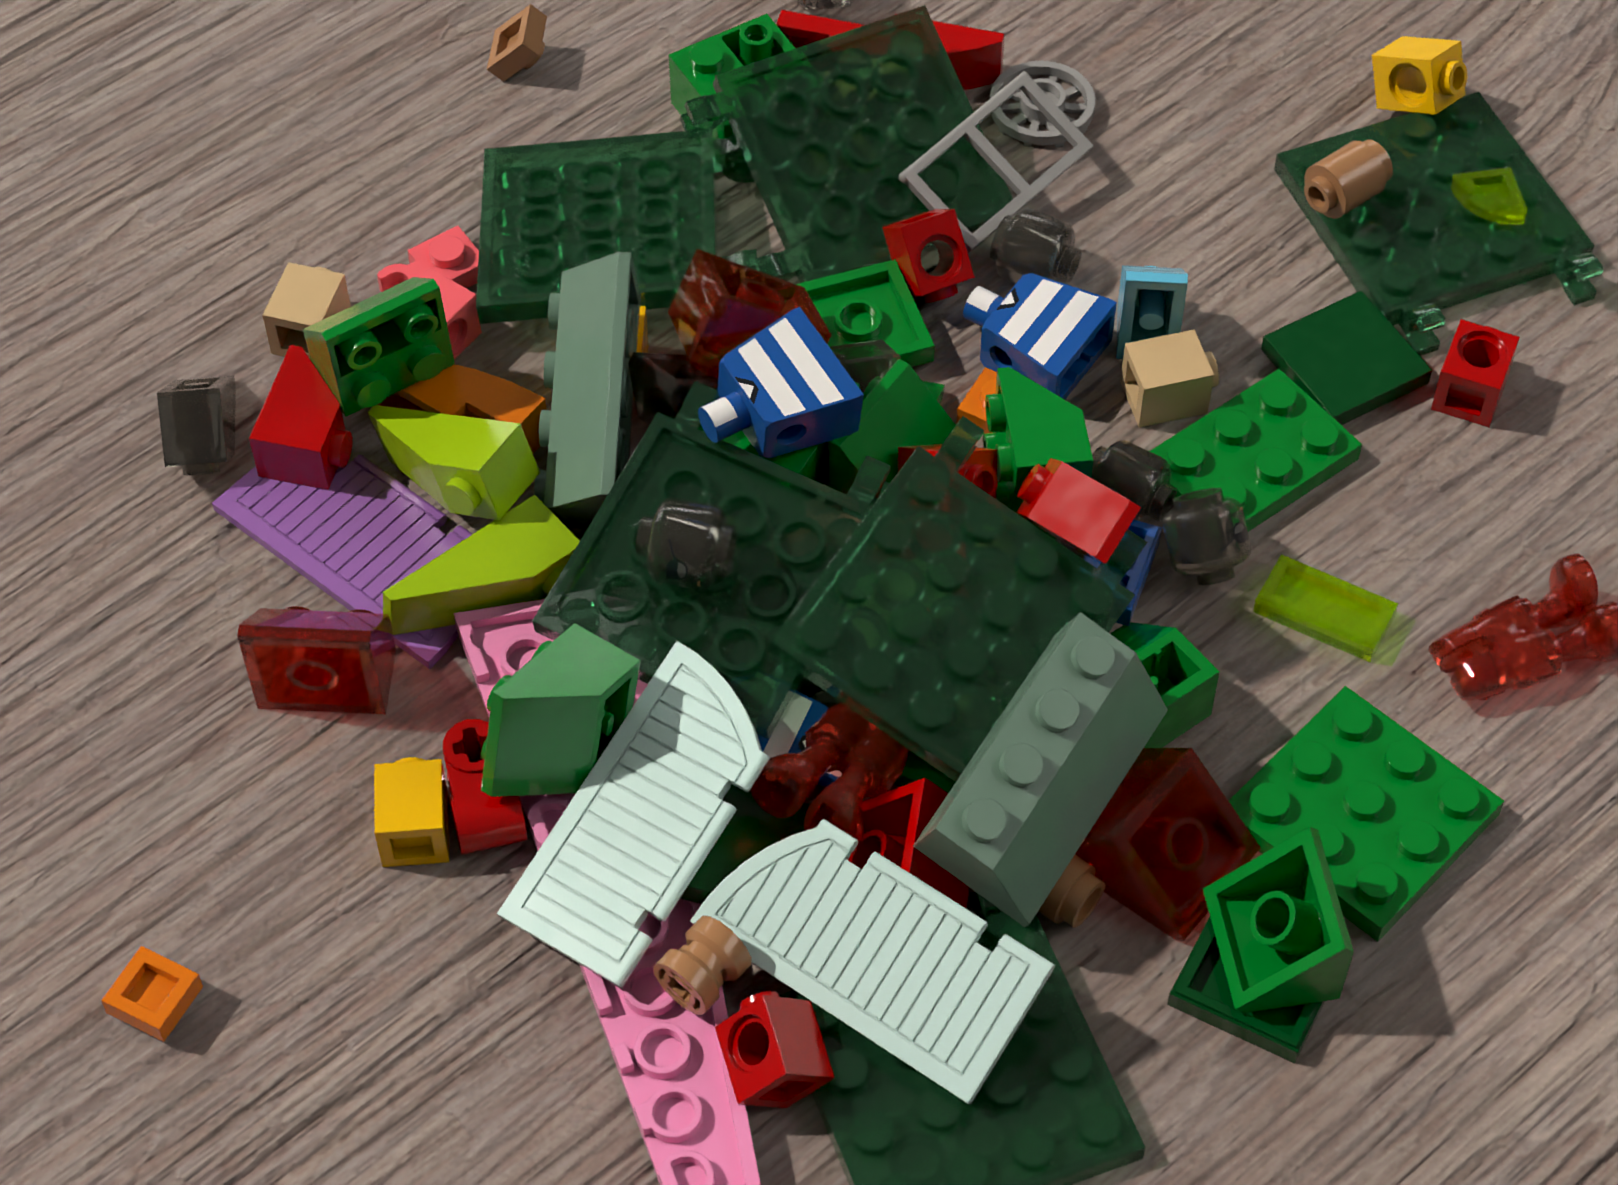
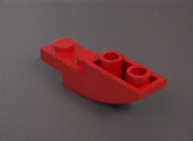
M781 10L776 22L778 28L816 73L853 74V62L910 57L912 97L948 94L993 84L1002 74L1005 33L895 14L890 29Z

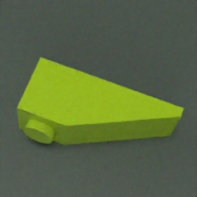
M380 405L373 406L368 411V415L389 461L450 513L501 520L540 474L520 423Z
M534 494L508 511L501 520L492 521L383 591V627L390 635L455 625L453 613L566 596L575 588L580 580L583 543Z

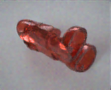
M1578 553L1566 555L1559 558L1551 567L1549 592L1542 599L1532 604L1527 598H1520L1517 595L1501 601L1489 609L1484 608L1471 621L1452 629L1432 642L1429 646V653L1442 672H1454L1450 679V684L1461 701L1487 700L1511 688L1513 690L1526 689L1532 685L1554 679L1562 673L1561 667L1564 662L1578 659H1590L1597 662L1618 660V604L1608 601L1597 606L1598 584L1592 567ZM1576 625L1568 631L1556 636L1551 631L1552 629L1559 627H1570Z
M880 678L864 684L846 702H841L829 708L805 732V750L799 753H786L771 757L750 789L752 796L766 813L778 818H787L795 814L809 799L825 772L841 771L842 775L825 787L809 806L805 816L804 831L816 828L820 821L825 819L858 840L857 848L861 844L864 833V818L861 806L863 798L870 797L873 799L882 793H886L896 779L902 775L908 760V753L921 736L927 724V713L909 701L886 726H882L877 720L892 698L895 689Z

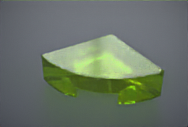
M1511 167L1454 174L1451 190L1466 209L1493 222L1524 224L1527 207Z

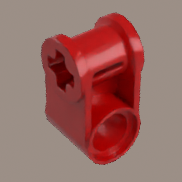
M466 719L456 723L447 731L443 739V755L451 794L449 801L461 855L527 840L520 797H491L481 791L484 768L481 750L488 735L489 722L480 719ZM473 759H480L478 762H469Z

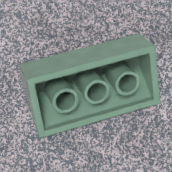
M617 252L563 271L560 293H550L548 325L550 330H557L556 351H546L544 358V387L553 388L551 410H541L539 444L540 447H548L547 470L539 469L540 474L535 479L534 494L567 528L624 530L641 300L631 252Z
M1081 612L1074 617L1050 641L913 845L917 850L1023 927H1027L1031 923L1168 711L1136 652Z

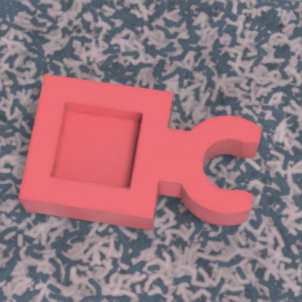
M458 225L408 249L410 264H392L383 268L377 274L381 292L412 277L419 278L429 268L434 269L466 289L490 277L488 261Z

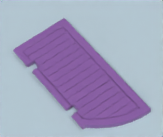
M358 455L344 468L338 467L329 490L258 477L255 466L212 502L214 511L428 669H431L459 636L456 625L390 635L383 627V591L468 538L472 533L459 525L446 536V534L439 530V527L446 523L447 515L364 456Z

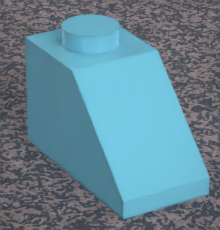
M1122 265L1117 305L1116 359H1123L1125 343L1181 332L1188 285V274L1182 268Z

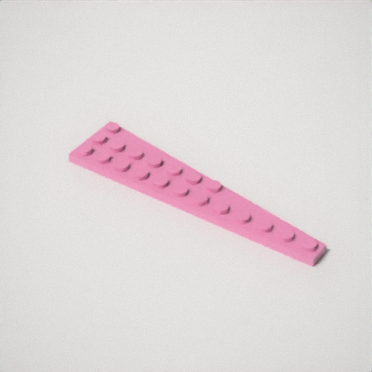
M644 583L453 613L458 635L489 718L490 711L487 709V701L495 684L505 675H514L531 660L535 651L542 643L548 640L553 642L574 623L641 660L634 705L660 667ZM576 793L519 796L522 810L537 851ZM679 899L665 922L658 920L655 916L648 913V916L638 930L651 937L653 941L623 988H619L580 965L659 1184L761 1185L746 1106L738 1105L715 1029V1026L728 1018L722 986L719 988L720 998L706 1013L697 1015L683 1008L668 995L657 981L653 972V966L670 949H680L683 945H686V932L694 925L690 920L702 905Z

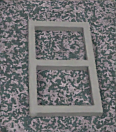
M1023 71L900 173L899 179L907 185L930 211L934 209H949L918 175L963 137L973 146L1017 196L973 234L958 219L967 252L971 253L1087 154L1094 145L1032 80L1030 75ZM1019 90L1032 101L1074 147L1030 185L976 128L977 125Z

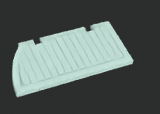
M675 642L497 913L502 919L619 988H623L653 941L651 937L638 930L648 916V913L660 921H666L737 809L732 804L722 800L731 784L749 792L770 759L767 754L762 752L757 732L747 710L734 690L719 672L699 654L680 642Z
M825 819L821 820L816 828L791 835L766 847L743 862L724 878L704 900L690 922L695 924L702 916H710L719 920L740 938L748 949L751 961L968 1104L973 1102L1055 967V964L1007 934L1003 935L993 952L977 943L981 934L986 930L988 922L879 853L873 852L863 869L851 863L848 859L856 848L858 840Z

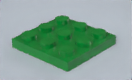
M1344 686L1221 808L1219 822L1261 854L1309 826L1317 829L1343 916L1378 942L1500 815L1504 800L1347 686Z

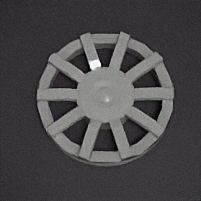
M1052 61L1025 62L1007 69L995 80L991 88L990 98L1023 71L1027 72L1030 77L1034 75H1047L1049 79L1038 78L1033 81L1063 113H1083L1078 120L1067 116L1083 134L1087 131V127L1093 119L1095 112L1094 90L1081 73L1067 65ZM1058 78L1071 83L1073 86L1064 90L1057 83ZM1018 91L1011 97V99L1018 101V103H1004L991 114L994 122L999 127V131L1003 135L1007 134L1016 140L1024 142L1023 146L1032 147L1033 144H1054L1055 147L1064 146V142L1068 141L1022 91ZM1080 93L1085 103L1065 102ZM1020 112L1018 116L1011 120L1005 115ZM1026 121L1031 122L1029 129L1024 128L1021 125H1023ZM1040 125H1046L1047 131H1038Z

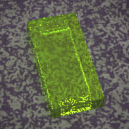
M1281 554L1255 599L1253 613L1371 662L1396 615L1398 603Z

